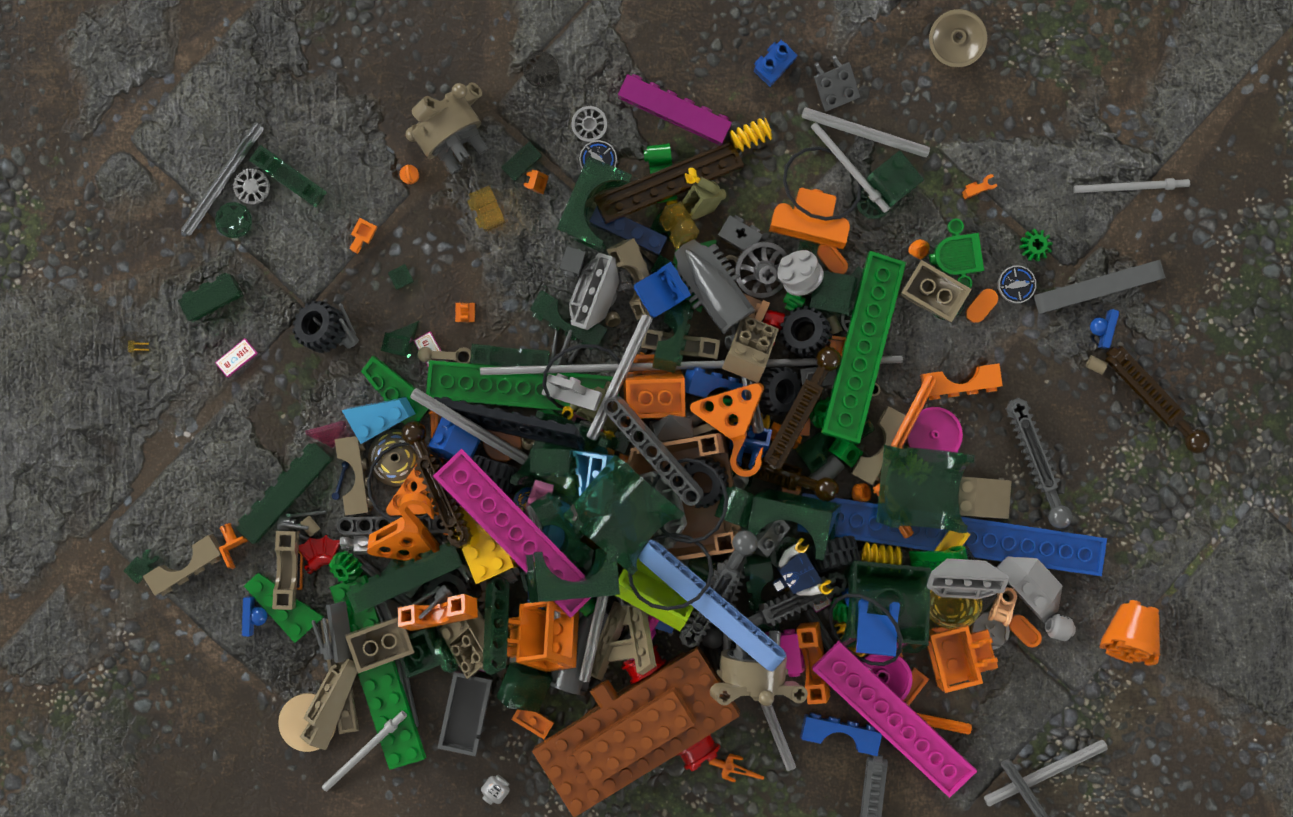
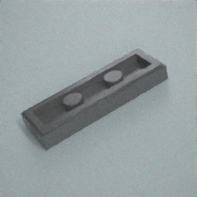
M346 601L328 604L326 608L334 661L339 663L346 661V659H353L345 634L351 633Z

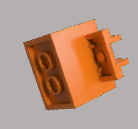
M640 352V354H636L633 363L672 362V353L659 352V354L645 355L644 352ZM681 370L628 372L624 380V400L640 418H664L668 415L686 417L685 378Z
M550 599L520 604L519 617L509 618L507 623H502L503 628L510 630V639L507 638L505 642H501V647L507 648L506 656L510 658L516 657L517 663L544 672L576 668L579 610L569 618ZM546 607V611L539 608ZM554 611L560 612L561 617L554 619Z
M959 622L948 624L955 627L940 626L923 631L937 687L944 693L983 684L980 672L998 668V659L994 656L991 645L993 640L990 638L988 629L970 633L969 626L963 625L964 623L958 624ZM969 680V682L961 683V684L954 685V686H949V685H951V684H955V683H959V682H963V681Z

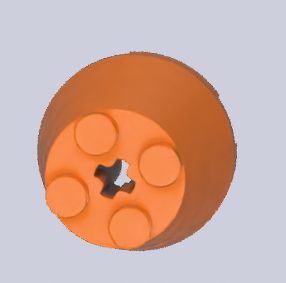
M1135 600L1121 604L1101 638L1099 647L1106 649L1107 655L1128 663L1143 661L1145 665H1156L1160 657L1159 610L1154 607L1141 606V603Z

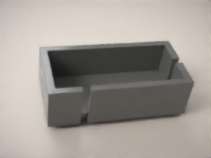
M456 669L454 671L438 749L476 757L494 677L476 674L475 677L472 675L469 679H466L462 670Z

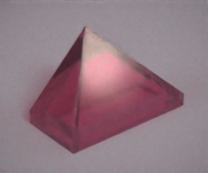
M339 421L306 430L305 433L333 448L335 439L340 437L346 426V421Z

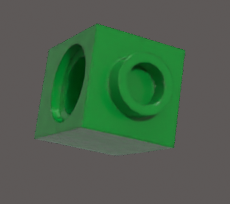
M838 438L828 450L851 468H853L863 454L853 443Z

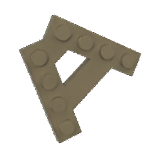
M614 601L599 637L591 673L592 677L599 680L603 679L609 662L635 659L637 673L641 675L656 667L646 612L633 605L621 606L619 602ZM629 625L631 639L618 641L623 627Z

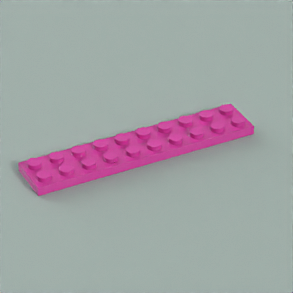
M463 449L459 450L432 476L569 618L598 591L589 579Z
M840 640L812 666L813 671L949 798L977 772L975 767L860 661Z

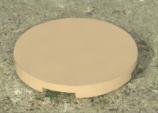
M303 693L293 697L284 705L279 715L278 724L282 738L289 746L299 751L311 752L319 749L308 745L300 738L302 732L309 724L304 719V716L316 694Z

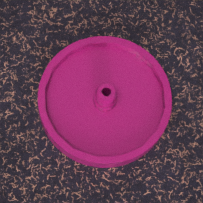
M929 407L922 409L907 438V444L913 454L924 461H945L951 458L960 448L963 438L961 424L953 413L944 408Z

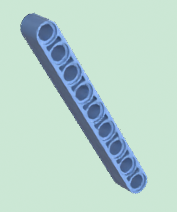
M649 540L638 555L639 560L687 602L695 598L706 585L701 578L655 540ZM710 586L699 600L691 604L765 669L772 672L775 671L786 658L785 651Z

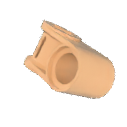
M1007 587L1004 591L1009 596V602L1003 599V593H997L988 616V620L1001 622L1006 627L1011 622L1017 600V593L1010 587Z

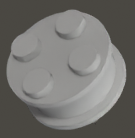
M800 250L781 259L777 269V276L789 294L794 296L808 294L811 298L816 293L815 289L823 280L824 271L812 252Z

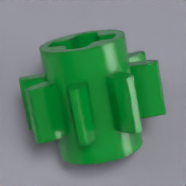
M787 293L782 302L786 304L785 309L794 311L797 307H802L806 298Z

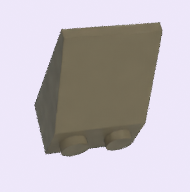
M921 260L900 296L952 323L972 289Z
M954 476L951 514L1009 519L1012 481Z
M398 617L345 634L358 673L414 653L406 629L398 627Z

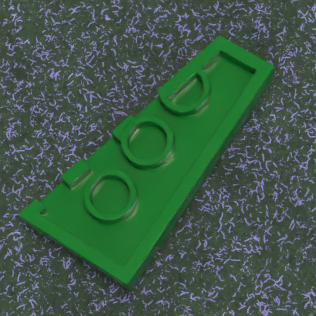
M372 356L361 370L375 390L381 394L384 401L407 397L416 414L402 421L404 425L412 421L420 422L429 410L427 407L411 399V393L416 388L377 357Z
M257 573L244 587L294 643L313 628L312 620H315L317 624L325 617L297 598L296 608L293 610L272 609L275 583L263 574Z

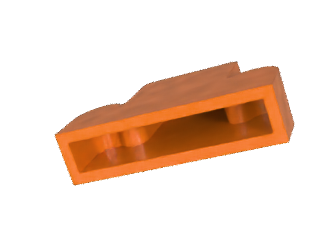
M800 188L795 201L799 206L812 214L830 217L833 216L836 196L823 193L819 189L809 190ZM781 203L774 210L769 232L844 249L850 224L846 218L828 221L812 218L797 209L795 205L794 209H792L789 204Z

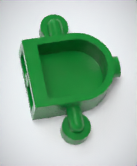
M952 219L947 225V229L952 234V237L941 241L935 247L933 254H929L930 265H934L936 269L950 277L958 276V282L971 288L972 279L966 275L984 271L979 233L960 235L964 229V224L960 219Z

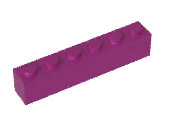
M627 74L618 93V99L719 146L723 144L732 124L727 116L722 114L717 116L712 113L711 109L705 106L700 108L694 105L695 102L690 99L684 98L683 100L678 98L677 94L673 91L667 90L665 92L660 89L659 85L653 82L648 84L642 81L643 78L636 74H632V76Z

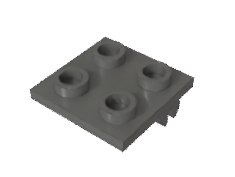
M836 55L831 56L835 69L824 73L819 63H814L815 71L818 74L814 76V80L825 112L860 98L850 62L842 65Z

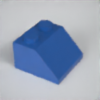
M442 417L428 447L439 458L450 460L459 450L463 449L472 459L481 440Z

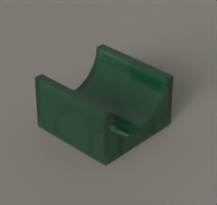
M854 560L844 570V577L848 581L849 594H862L874 599L888 611L889 605L892 602H898L900 604L898 626L903 638L902 652L917 654L929 646L930 590L927 588V583L931 574V568ZM849 597L847 624L844 635L841 638L842 644L846 647L856 648L858 601L861 598ZM868 603L867 613L886 615L875 604ZM897 635V648H896V652L898 651V644H899L898 635Z

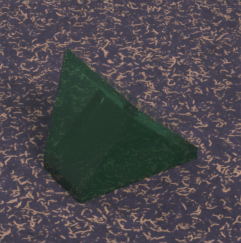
M419 321L390 333L385 332L381 351L410 358Z

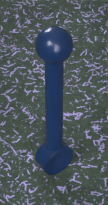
M346 461L342 463L343 468L335 493L332 494L334 500L340 498L339 491L346 469L349 467V463Z

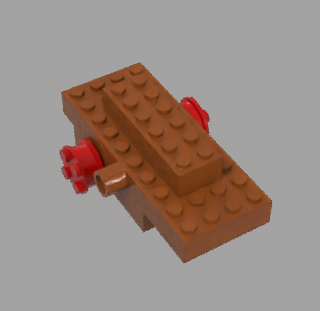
M656 644L653 645L656 667L644 675L637 673L635 659L623 661L621 668L623 670L626 669L630 675V685L616 692L608 679L590 690V693L597 702L596 706L589 709L577 721L534 747L532 750L534 756L573 817L588 810L676 755L681 756L685 763L684 768L686 770L690 769L691 772L701 766L700 763L705 760L711 761L717 757V752L721 746L719 743L716 744L710 735L738 718L740 710L734 701L728 705H721L710 696L711 687L715 683H722L699 646H696L687 653L683 651L667 661L659 655L656 650L658 646Z

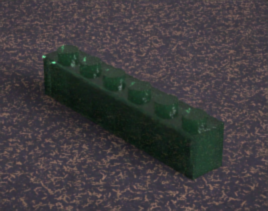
M309 443L303 449L304 454L300 458L296 457L289 466L291 468L288 472L284 471L276 479L278 483L274 487L270 486L264 492L265 497L261 501L257 500L251 506L252 511L248 516L245 514L238 521L239 526L236 529L252 544L260 541L278 521L279 517L289 509L334 459L319 443Z
M450 542L439 546L440 550L435 553L430 550L421 554L422 559L415 561L412 558L403 562L404 567L397 569L394 566L386 570V575L379 577L377 574L368 578L369 582L364 585L359 582L350 586L351 591L346 592L355 614L465 565L458 547L451 546Z

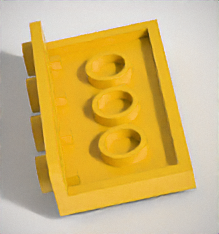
M459 506L461 507L459 512L465 515L462 519L468 522L466 527L471 529L470 532L473 535L470 545L463 547L462 551L475 583L479 584L510 569L519 567L462 506Z

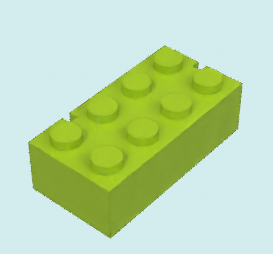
M632 553L611 593L676 630L681 631L694 607L690 604L685 608L667 611L652 608L639 600L629 583L628 569L634 554ZM638 556L635 558L632 578L633 585L640 596L652 604L666 607L682 605L687 602L645 566Z

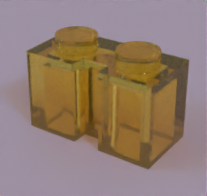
M490 185L468 194L470 200H467L471 211L475 210L478 217L475 220L479 229L483 227V230L486 232L506 223Z
M682 201L665 206L659 220L666 231H671L670 239L676 249H679L683 244L693 239L696 240L700 231Z

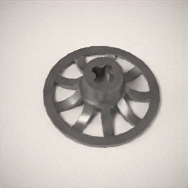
M759 242L747 247L736 262L735 274L738 273L740 276V269L751 271L753 274L743 279L739 277L736 280L739 287L748 295L757 298L769 297L779 292L784 286L777 276L779 264L774 266V262L779 254L785 257L788 256L787 253L780 246L771 242ZM761 247L762 261H759L751 251ZM767 247L776 249L769 261L766 255ZM746 255L756 264L755 267L742 264ZM757 280L752 290L747 289L744 285L748 281ZM775 280L781 283L774 290L771 289L770 284ZM764 283L767 293H756L760 284Z

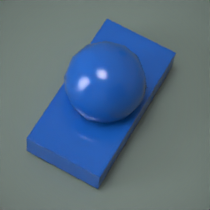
M1114 309L1108 310L1105 319L1098 317L1091 322V332L1096 336H1101L1098 348H1110L1119 311Z
M247 596L243 598L242 635L251 636L254 634V625L260 626L266 622L267 612L262 607H255V598L253 596Z

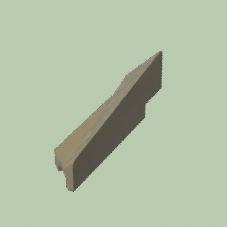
M346 659L345 663L341 665L335 664L331 666L308 708L304 719L309 724L300 736L308 745L323 750L327 749L357 674L353 660Z

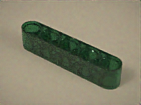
M503 576L494 578L486 586L483 669L490 675L500 672L507 664L509 582ZM495 583L500 586V590L496 589ZM494 602L499 604V610L495 608ZM494 621L498 623L499 629L495 628ZM493 640L497 642L498 649L493 646ZM492 660L496 661L497 668L492 665Z

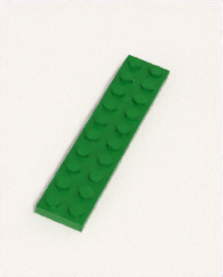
M868 252L841 355V362L838 366L823 423L822 434L855 444L860 443L906 265L904 261L876 252Z
M429 360L426 394L432 398L448 397L453 401L463 400L471 403L563 410L554 405L547 396L542 395L543 374L480 375V367L501 366ZM547 373V376L548 374L557 375V373ZM559 373L567 376L568 380L570 377L580 380V385L589 389L596 387L603 389L606 382H611L613 379L612 376ZM554 399L560 405L570 406L569 403Z
M367 575L358 577L352 584L340 583L330 587L334 603L346 601L350 632L380 623L373 604L375 599ZM395 661L358 673L377 734L384 728L386 722L390 719L393 720L401 711L407 714V717L398 725V728L380 741L389 770L426 759Z

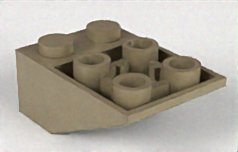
M751 317L743 318L739 323L722 369L759 383L779 329Z
M478 608V618L445 624L439 629L466 679H469L491 660L486 622Z

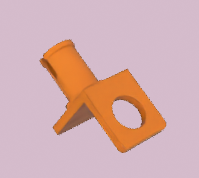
M228 523L225 524V527L221 526L219 528L226 541L225 545L219 547L226 566L234 569L236 567L229 550L247 542L248 538L244 536L237 538L232 524Z

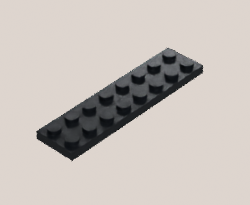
M434 397L437 401L486 430L581 451L585 449L586 443L578 428L573 424L567 423L563 425L554 420H541L536 416L526 417L518 412L508 413L500 408L489 409L484 405H471L463 400L457 402L448 397Z

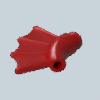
M327 535L320 539L309 537L304 544L299 545L298 551L308 563L304 566V570L308 574H312L322 566L329 565L340 547V539L332 540Z

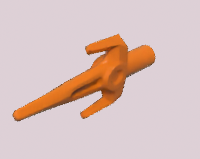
M730 753L725 761L716 758L709 761L710 765L722 768V778L731 782H736V779L728 776L731 772L764 779V776L733 763V759L743 760L741 756ZM736 767L738 769L746 771V773L734 770V768Z

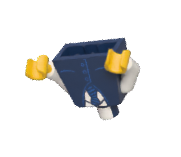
M803 538L799 539L797 544L784 551L777 568L782 577L772 582L777 592L788 587L793 594L796 593L798 596H813L822 593L829 594L834 590V588L828 589L826 585L831 583L830 580L820 584L823 581L805 553L809 545L806 547L801 546Z

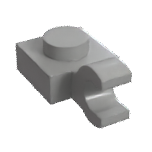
M356 534L354 539L341 537V550H353L355 555L368 554L367 546L370 534Z

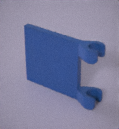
M859 600L856 653L896 657L897 632L895 626L887 615L867 613L869 601ZM892 602L889 605V612L898 624L900 604Z

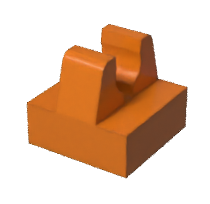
M537 170L527 172L526 175L530 179L529 183H524V186L536 193L544 194L549 176Z
M456 303L455 322L475 323V303Z

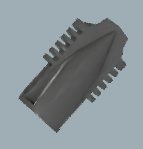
M693 239L683 244L674 253L678 262V274L682 281L686 283L688 289H690L691 296L694 295L689 302L692 304L698 300L693 305L694 309L703 306L721 332L725 334L743 318L749 317L756 310L735 283L740 277L737 273L731 277L736 270L732 268L727 271L732 266L729 262L722 266L728 259L726 257L720 259L723 256L722 251L715 254L719 247L716 244L707 247Z
M579 610L576 668L553 671L549 682L552 687L572 694L586 695L590 681H580L579 677L594 612L586 618ZM605 610L601 632L609 615L607 610Z

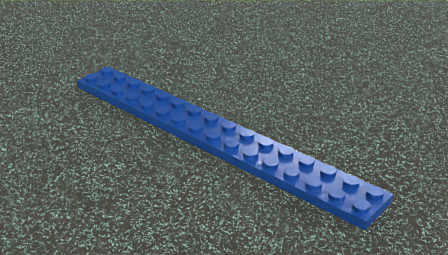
M802 493L797 531L834 537L854 536L855 540L934 551L953 523H955L970 534L963 545L966 548L968 557L1001 562L1007 556L1037 558L1048 569L1102 576L1107 538L899 507L914 532L909 538H904L884 505L840 498L827 502L820 500L816 495Z

